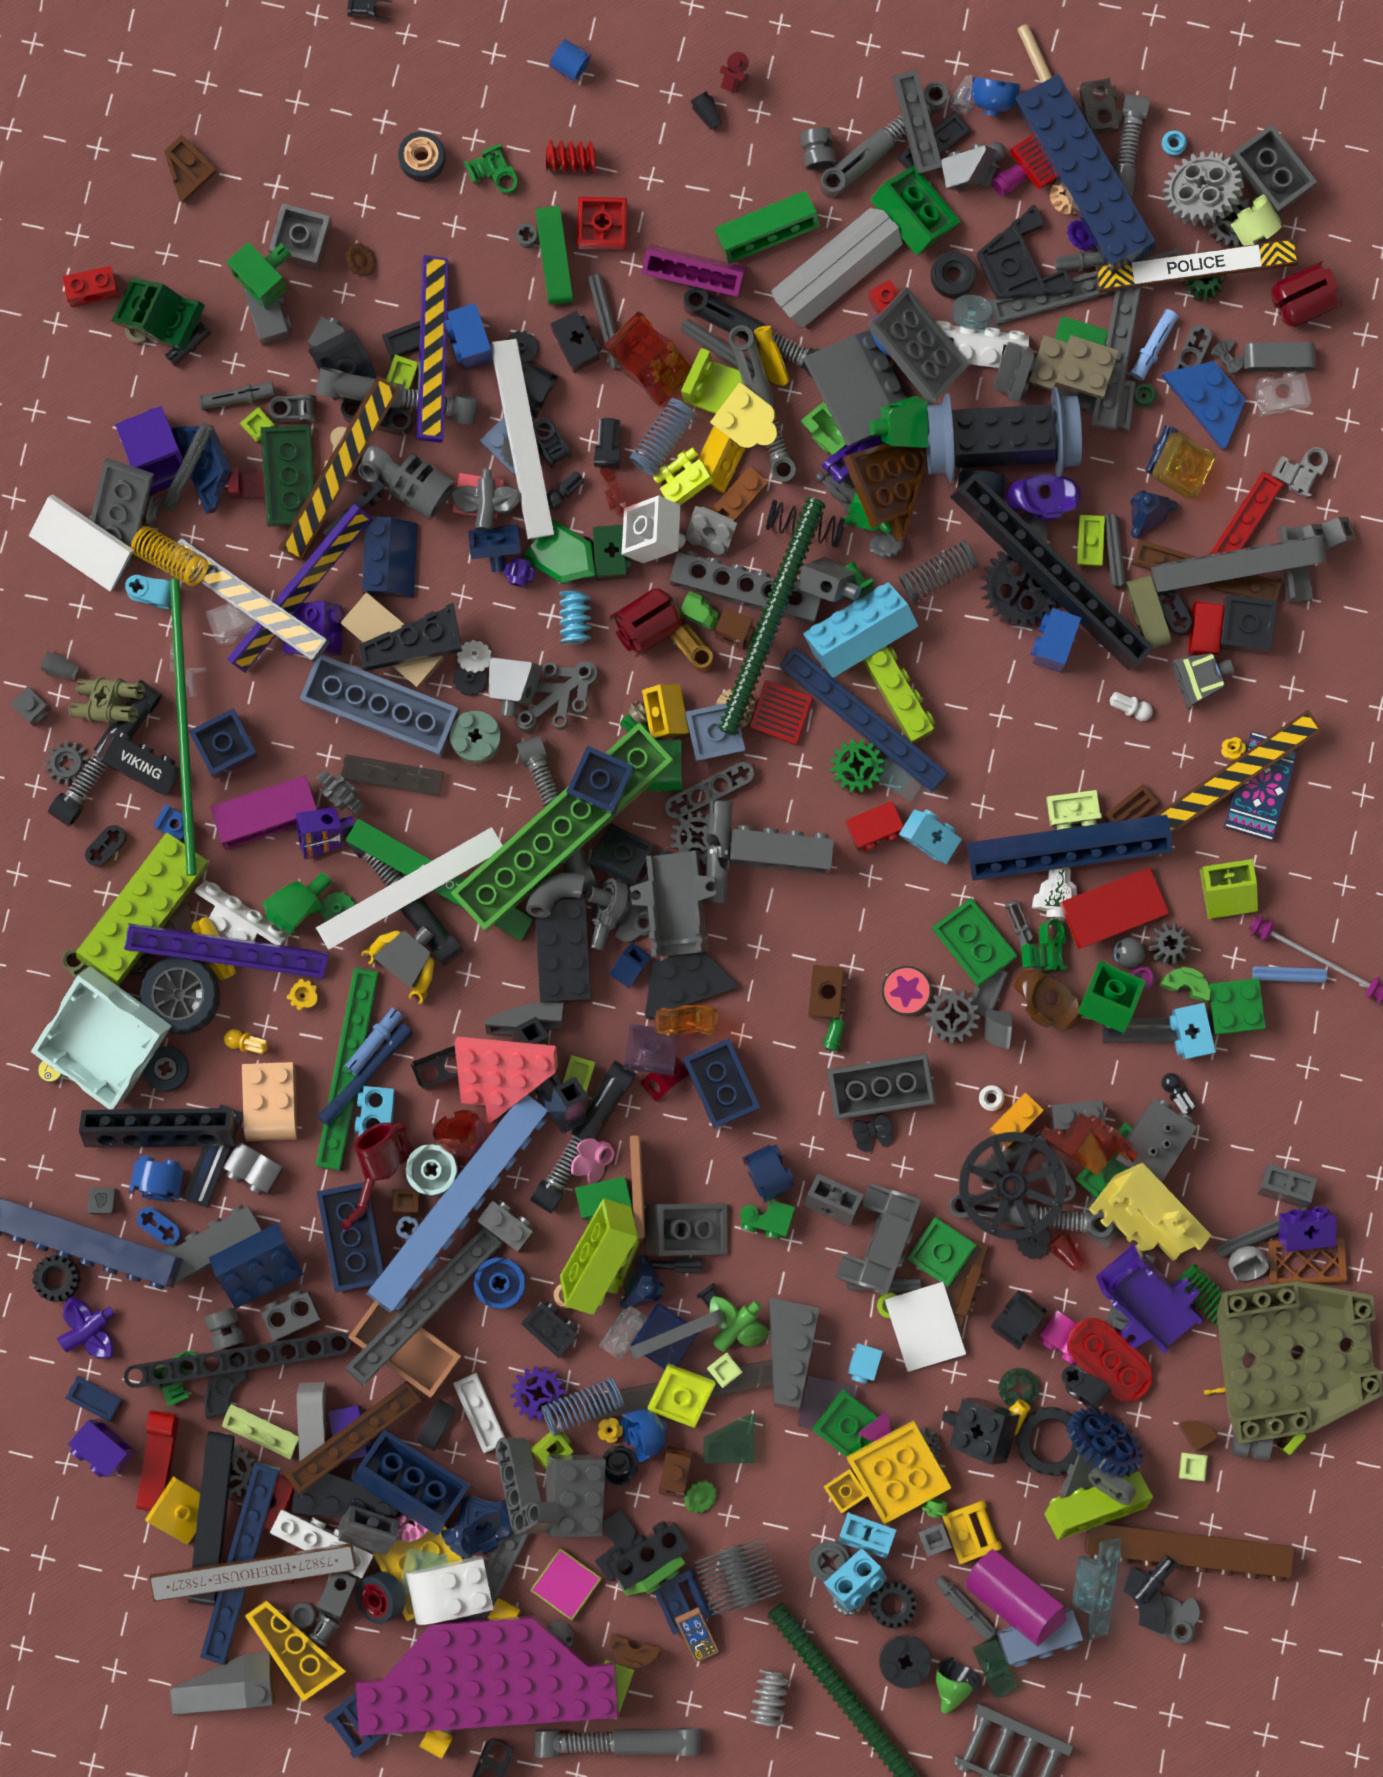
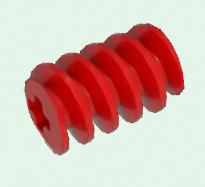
M549 140L546 147V172L550 165H552L554 172L558 171L560 165L564 172L568 171L570 165L573 172H577L581 165L583 172L586 173L590 165L593 172L596 173V148H594L592 141L588 142L587 148H584L582 141H579L577 148H574L573 142L569 141L567 148H565L562 140H559L556 148L553 141Z

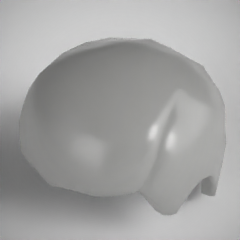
M1245 1246L1237 1249L1231 1254L1228 1262L1230 1272L1236 1281L1256 1279L1264 1275L1269 1269L1264 1252L1254 1246Z

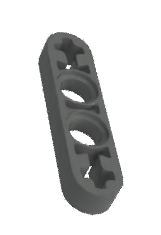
M747 762L737 763L671 797L665 804L666 815L672 820H679L680 817L688 816L689 812L692 814L710 804V800H719L752 782L754 778L753 767ZM742 767L743 770L748 769L750 771L747 774L748 779L744 780L740 777L734 781L737 785L732 787L731 779L726 774L731 772L732 777L738 775L739 768ZM721 778L727 781L728 788L724 792H718L714 789L713 783L717 779ZM695 790H701L705 793L706 799L700 804L694 803L691 799L692 793ZM686 795L688 803L693 808L688 810L687 805L680 809V814L677 815L676 812L671 813L669 811L672 808L671 803L676 802L677 805L685 802L682 797Z
M721 1309L634 1345L629 1348L633 1360L719 1324L725 1321Z

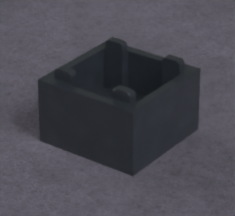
M353 328L308 350L318 371H320V367H327L348 374L373 379L377 377L375 369Z
M1226 595L1223 600L1224 611L1220 649L1268 655L1272 648L1277 601Z

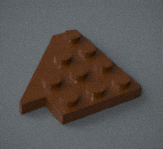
M885 443L844 457L843 459L870 527L873 528L889 522L896 542L905 539L927 465L926 448L891 446Z

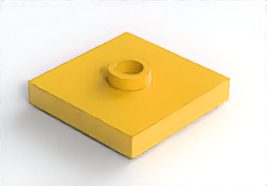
M173 1476L145 1520L188 1545L196 1533L200 1491Z

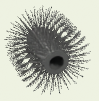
M767 1538L755 1540L744 1545H735L718 1551V1554L695 1562L699 1563L719 1556L717 1560L710 1561L696 1568L705 1567L717 1562H721V1564L702 1570L697 1574L722 1567L723 1569L699 1578L724 1572L723 1575L706 1580L701 1584L724 1577L726 1579L706 1586L703 1589L718 1586L725 1582L728 1583L706 1592L705 1594H710L729 1587L727 1591L706 1598V1600L731 1593V1595L712 1601L709 1605L730 1598L733 1599L716 1605L711 1609L735 1604L716 1611L711 1615L735 1608H743L783 1591L782 1589L759 1596L761 1593L781 1586H772L757 1591V1589L780 1581L778 1579L755 1586L756 1583L776 1577V1574L759 1580H753L777 1570H769L752 1576L755 1572L762 1571L775 1564L766 1565L755 1570H750V1568L762 1565L773 1559L748 1565L750 1562L765 1558L771 1554L762 1555L750 1560L746 1559L769 1550L770 1548L745 1555V1552L755 1550L768 1543L743 1550L744 1547L756 1544Z

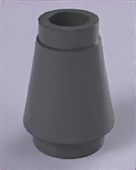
M47 651L40 670L45 671L46 675L74 680L79 666L55 651L53 653Z

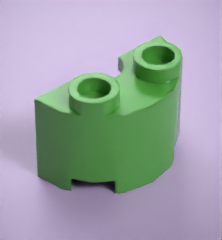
M824 402L801 420L804 428H807L813 436L811 438L825 453L829 452L832 456L846 446Z
M1182 967L1173 970L1162 979L1158 986L1172 992H1176L1181 987L1185 988L1189 992V998L1203 1003L1209 1002L1211 991L1208 982L1202 973L1193 968Z

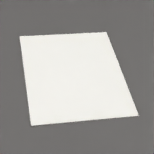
M943 1282L885 1299L908 1372L966 1354Z

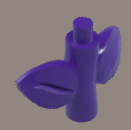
M71 1297L64 1306L63 1318L67 1325L73 1329L58 1337L57 1340L66 1353L83 1344L87 1353L92 1357L100 1359L111 1358L114 1354L113 1341L109 1333L102 1329L109 1324L108 1320L116 1314L110 1306L104 1311L98 1309L92 1314L91 1308L84 1301Z

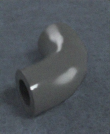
M561 872L546 877L535 886L527 902L526 911L532 916L545 918L550 916L554 903L559 899L565 897L581 899L586 875Z

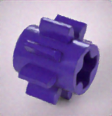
M513 558L512 564L506 563L504 577L509 578L508 584L526 587L527 581L533 582L535 569L530 568L531 562Z

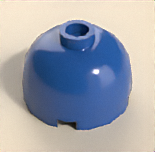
M973 77L971 86L973 102L977 107L985 109V115L999 117V112L1009 111L1015 106V97L1020 94L1021 84Z
M636 1409L622 1415L625 1417L621 1419L625 1442L627 1446L632 1443L635 1449L634 1454L638 1461L644 1462L656 1456L663 1449L666 1442L668 1427L665 1420L647 1409Z

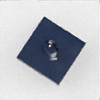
M518 524L494 527L490 531H468L471 559L489 557L491 571L494 573L505 571L504 555L521 553Z

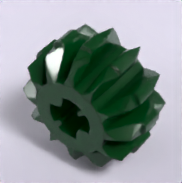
M1224 276L1205 278L1208 281L1207 285L1203 284V281L1200 279L1183 281V284L1188 285L1185 291L1187 294L1195 293L1193 296L1194 300H1197L1199 295H1201L1203 302H1207L1208 295L1212 299H1216L1217 292L1223 291L1224 287L1221 283H1224L1226 278Z

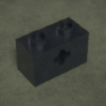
M576 310L550 323L551 331L573 373L600 360L599 351L602 349L596 337L591 339L587 331L591 328L584 315L580 317ZM577 336L578 339H581V344L578 345L576 342H573V337Z

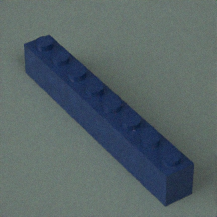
M1167 814L967 843L972 881L1173 852L1171 829Z
M0 1198V1236L5 1232L11 1234L10 1240L25 1244L26 1240L34 1242V1248L48 1251L49 1247L56 1249V1255L71 1259L72 1255L80 1257L79 1263L94 1267L95 1263L104 1265L103 1271L117 1275L118 1270L127 1273V1279L139 1283L142 1278L149 1280V1286L164 1290L165 1286L174 1287L182 1258Z

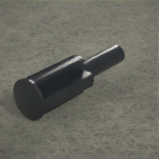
M676 1258V1262H650L653 1269H675V1273H702L703 1269L702 1258Z

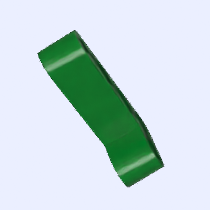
M560 205L537 207L535 212L548 304L550 306L572 303L573 296Z

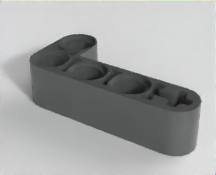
M515 1437L500 1438L496 1443V1456L511 1528L516 1534H540L558 1523L560 1517L559 1507L555 1502H541L531 1450L527 1439Z

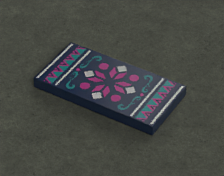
M1251 731L1245 753L1269 736ZM1299 747L1233 792L1223 828L1270 842L1273 841Z

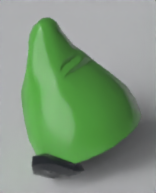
M954 1657L941 1660L938 1663L939 1667L936 1673V1683L941 1698V1712L944 1714L951 1712L971 1694L973 1689L979 1691L981 1685L978 1672L975 1673L971 1668L955 1662Z

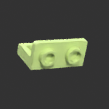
M1097 790L1046 797L1050 828L1057 827V830L1072 828L1074 824H1082V826L1095 825L1097 821L1102 819Z

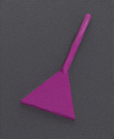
M888 1411L884 1412L857 1434L874 1442L891 1433Z

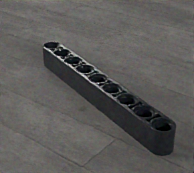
M334 1332L129 1366L125 1370L124 1381L132 1388H140L337 1356L349 1350L350 1339L345 1333ZM336 1336H342L346 1339V1347L341 1351H336L332 1348L331 1342ZM311 1340H316L321 1344V1350L316 1355H311L306 1350V1345ZM286 1344H291L295 1347L296 1354L291 1359H285L281 1355V1349ZM261 1348H265L270 1352V1359L266 1363H260L256 1360V1352ZM236 1352L242 1353L245 1357V1362L241 1367H234L230 1362L231 1356ZM214 1356L219 1360V1368L216 1371L206 1369L205 1361L208 1357ZM183 1361H190L194 1365V1371L191 1375L185 1376L180 1372V1364ZM158 1365H164L168 1368V1376L163 1380L157 1379L154 1375V1370ZM133 1369H138L143 1374V1379L138 1384H134L129 1380V1373Z

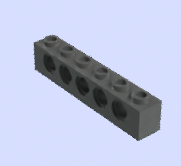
M691 551L678 552L670 578L671 586L763 611V607L767 606L766 600H769L763 592L765 589L775 585L773 578H770L771 575L766 572L756 571V574L747 572V568L737 564H732V567L722 565V561L712 557H708V560L698 558L697 553ZM700 567L705 570L706 574L698 579L693 577L691 572L693 569ZM725 574L729 577L730 581L726 585H719L715 579L718 575ZM743 581H750L754 588L750 592H744L740 589V584ZM795 585V589H792L791 592L799 595L802 602L799 605L786 604L787 610L783 611L784 617L814 625L821 597L800 590Z

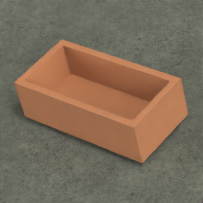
M374 1301L348 1338L364 1349L400 1310L397 1311L394 1308L389 1313ZM421 1327L385 1365L427 1396L433 1398L460 1361L462 1355Z

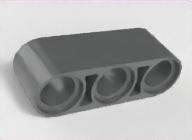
M1260 342L1244 345V371L1309 372L1316 370L1315 343Z

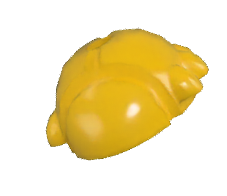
M299 979L298 983L291 988L287 999L291 1000V1006L296 1005L298 1010L304 1007H313L317 1002V994L315 993L317 987L315 985L311 986L310 981L304 982L303 979Z

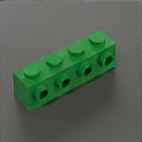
M805 190L779 202L771 203L755 212L747 213L738 219L725 222L714 229L718 244L728 264H731L818 228L820 225L817 212Z

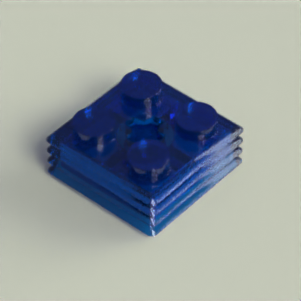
M657 1304L632 1340L630 1346L637 1345L658 1336L660 1332L665 1333L687 1322L662 1305ZM699 1332L644 1356L663 1369H666L668 1363L677 1366Z

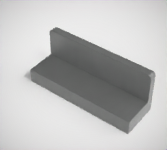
M1280 525L1277 530L1278 542L1303 538V526L1286 528V525ZM1308 565L1282 570L1287 604L1312 601L1313 596Z

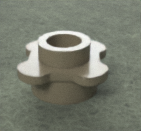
M632 702L629 709L631 717L641 725L648 722L644 702Z

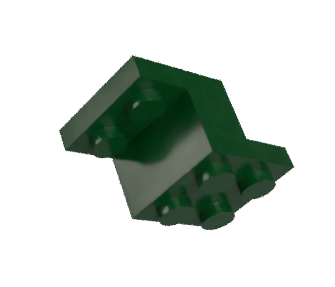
M132 277L111 321L118 326L134 329L153 343L185 350L197 322L201 318L205 305L197 300L183 298L162 283Z

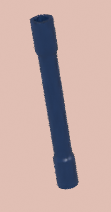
M402 1023L359 1074L322 1110L317 1117L326 1126H329L339 1116L351 1099L395 1051L399 1050L414 1034L411 1029Z

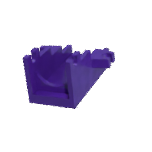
M1135 1244L1130 1246L1096 1275L1102 1294L1107 1299H1110L1113 1306L1118 1311H1121L1129 1320L1128 1324L1121 1331V1336L1126 1340L1128 1335H1135V1338L1129 1341L1133 1349L1151 1339L1165 1354L1168 1352L1167 1347L1196 1322L1199 1325L1203 1322L1201 1315L1191 1305L1199 1294L1198 1289L1193 1286L1191 1291H1185V1287L1191 1285L1187 1277L1171 1284Z

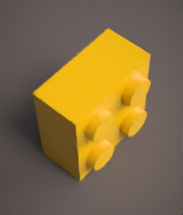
M850 1469L823 1486L841 1514L868 1496Z

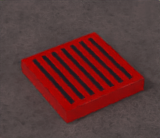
M1032 135L1010 149L1011 155L1038 190L1057 179Z
M765 680L748 728L795 745L797 744L812 697Z

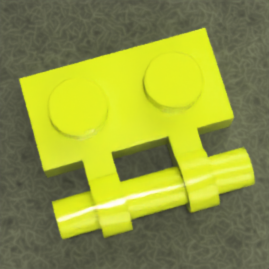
M693 447L687 452H681L677 455L678 458L668 466L666 464L662 466L660 472L653 476L658 485L667 480L668 483L662 486L660 490L666 499L680 505L714 481L707 467L700 459L692 463L691 460L698 456L697 451ZM684 466L685 470L675 477L674 473Z

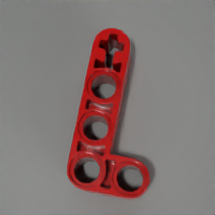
M150 1410L146 1425L148 1437L136 1501V1509L151 1511L168 1485L179 1414Z

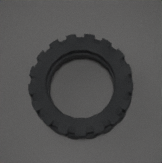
M1044 1407L1033 1411L1024 1419L1017 1434V1447L1021 1459L1029 1468L1043 1475L1055 1476L1067 1472L1070 1463L1075 1464L1079 1451L1072 1446L1071 1451L1064 1459L1053 1463L1041 1461L1035 1456L1030 1446L1031 1432L1036 1425L1045 1420H1056L1067 1426L1073 1414L1056 1407Z

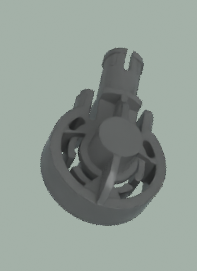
M610 878L602 884L600 889L594 886H590L587 889L586 901L595 903V916L592 919L595 928L588 945L589 947L604 951L609 931L616 928V923L628 911L630 907V889L626 883Z

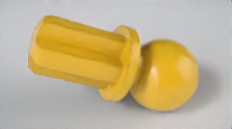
M231 1029L224 1036V1042L230 1049L240 1048L241 1052L251 1051L261 1055L268 1049V1042L266 1040L253 1037L248 1032L243 1034L237 1029Z

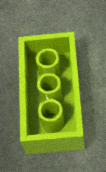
M605 1198L601 1201L560 1274L566 1307L594 1315L598 1306L603 1304L605 1293L609 1287L614 1285L617 1272L620 1267H624L629 1251L638 1242L639 1235L636 1231L635 1218H633L630 1206Z

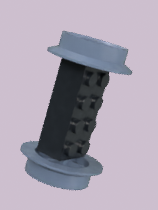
M1057 387L1052 388L1051 404L951 410L949 393H945L940 404H927L928 447H926L929 475L945 474L950 484L954 482L955 468L1054 463L1056 475L1061 477L1065 467L1081 465L1082 428L1078 397L1061 396Z

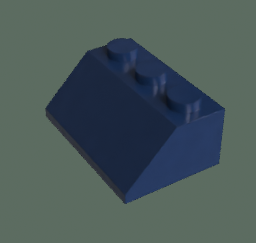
M370 516L372 519L365 527L363 594L367 592L370 596L414 598L418 523L392 517Z

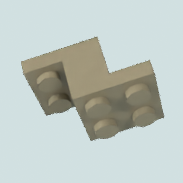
M1044 335L1029 384L1052 391L1053 387H1057L1060 394L1065 396H1077L1081 392L1103 399L1119 350L1072 335L1068 343Z

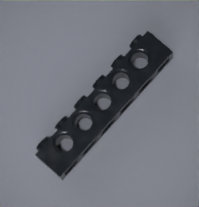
M232 1108L82 1110L79 1134L84 1147L235 1146L237 1122Z

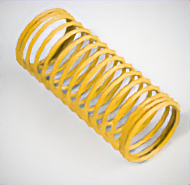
M149 526L141 528L132 540L131 548L134 550L133 555L151 563L153 566L160 568L165 573L172 575L189 586H195L201 582L207 572L208 561L205 557L185 548L184 545L176 543L175 540L164 536ZM148 531H150V533L146 536L142 543L141 552H138V547L142 537ZM150 536V539H149V541H148V544H147L146 547L143 549L146 540H147L148 537ZM139 538L135 552V544L137 542V539ZM201 560V565L199 567L198 572L195 574L194 577H192L189 580V577L193 574L198 565V561ZM203 560H204V567H203V570H202L200 576H199L198 579L195 580L193 583H190V581H192L194 578H196L197 575L200 573V570H201L202 565H203Z

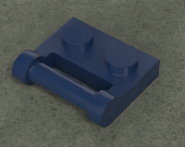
M694 1568L659 1583L660 1587L654 1591L673 1635L680 1632L675 1618L691 1611L679 1586V1583L686 1581L703 1619L706 1620L714 1616L711 1615L714 1611L707 1605L695 1578L697 1574Z
M356 1693L323 1717L327 1723H331L351 1750L350 1754L354 1759L386 1735H362L365 1741L359 1745L338 1717L344 1712L359 1732Z

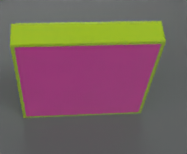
M560 1548L530 1591L572 1620L597 1586L601 1577Z

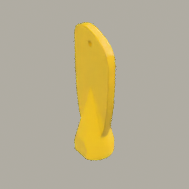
M761 326L755 329L753 333L759 342L760 356L767 378L774 384L786 385L789 382V377L780 351L773 340L771 326Z

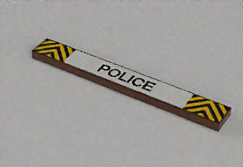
M1295 239L1133 261L1113 273L1110 272L1107 265L1096 266L1098 290L1101 293L1298 265Z

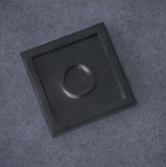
M611 823L590 858L589 864L634 886L647 863L646 856H651L655 845Z

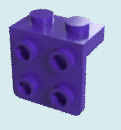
M326 601L303 603L293 616L330 642L323 651L324 654L332 656L341 655L342 606ZM283 641V652L285 654H302Z

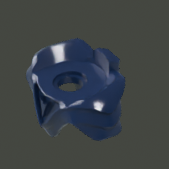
M468 1495L461 1500L457 1523L453 1527L441 1531L442 1539L450 1547V1550L466 1559L471 1558L478 1551L485 1555L497 1549V1541L508 1538L514 1533L511 1528L505 1499L501 1502H492L473 1495Z

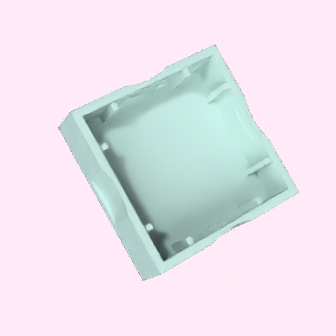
M90 966L76 977L63 998L57 1015L46 1026L31 1052L59 1073L71 1078L83 1091L109 1110H112L125 1101L168 1033L171 1025Z

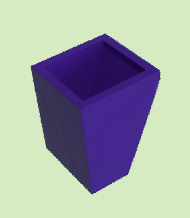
M162 406L149 409L142 414L115 424L130 465L154 474L149 495L170 487L171 483H173L172 480L177 475V470H180L179 467L182 465L181 462H183L184 458Z

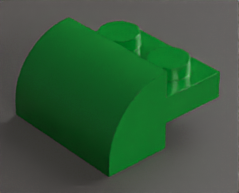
M656 740L673 759L674 764L643 792H682L681 740Z

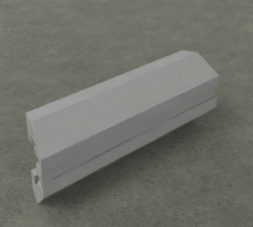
M869 208L771 290L775 301L793 321L806 328L901 248L903 244L899 227L889 218L884 210Z

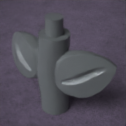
M482 469V478L478 479V488L471 485L460 486L451 491V498L456 507L462 512H477L476 530L490 531L493 528L495 512L505 514L512 511L520 499V492L509 486H500L495 489L492 470Z

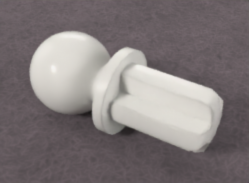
M1114 692L1110 697L1111 706L1124 711L1127 716L1133 714L1139 721H1147L1153 714L1152 706L1145 701L1138 702L1136 697L1130 698L1118 692Z

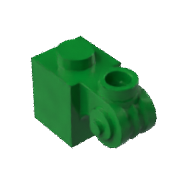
M770 1200L767 1212L763 1215H758V1210L755 1206L746 1205L740 1211L741 1229L753 1233L756 1232V1229L766 1231L765 1236L780 1240L781 1236L786 1237L795 1207Z

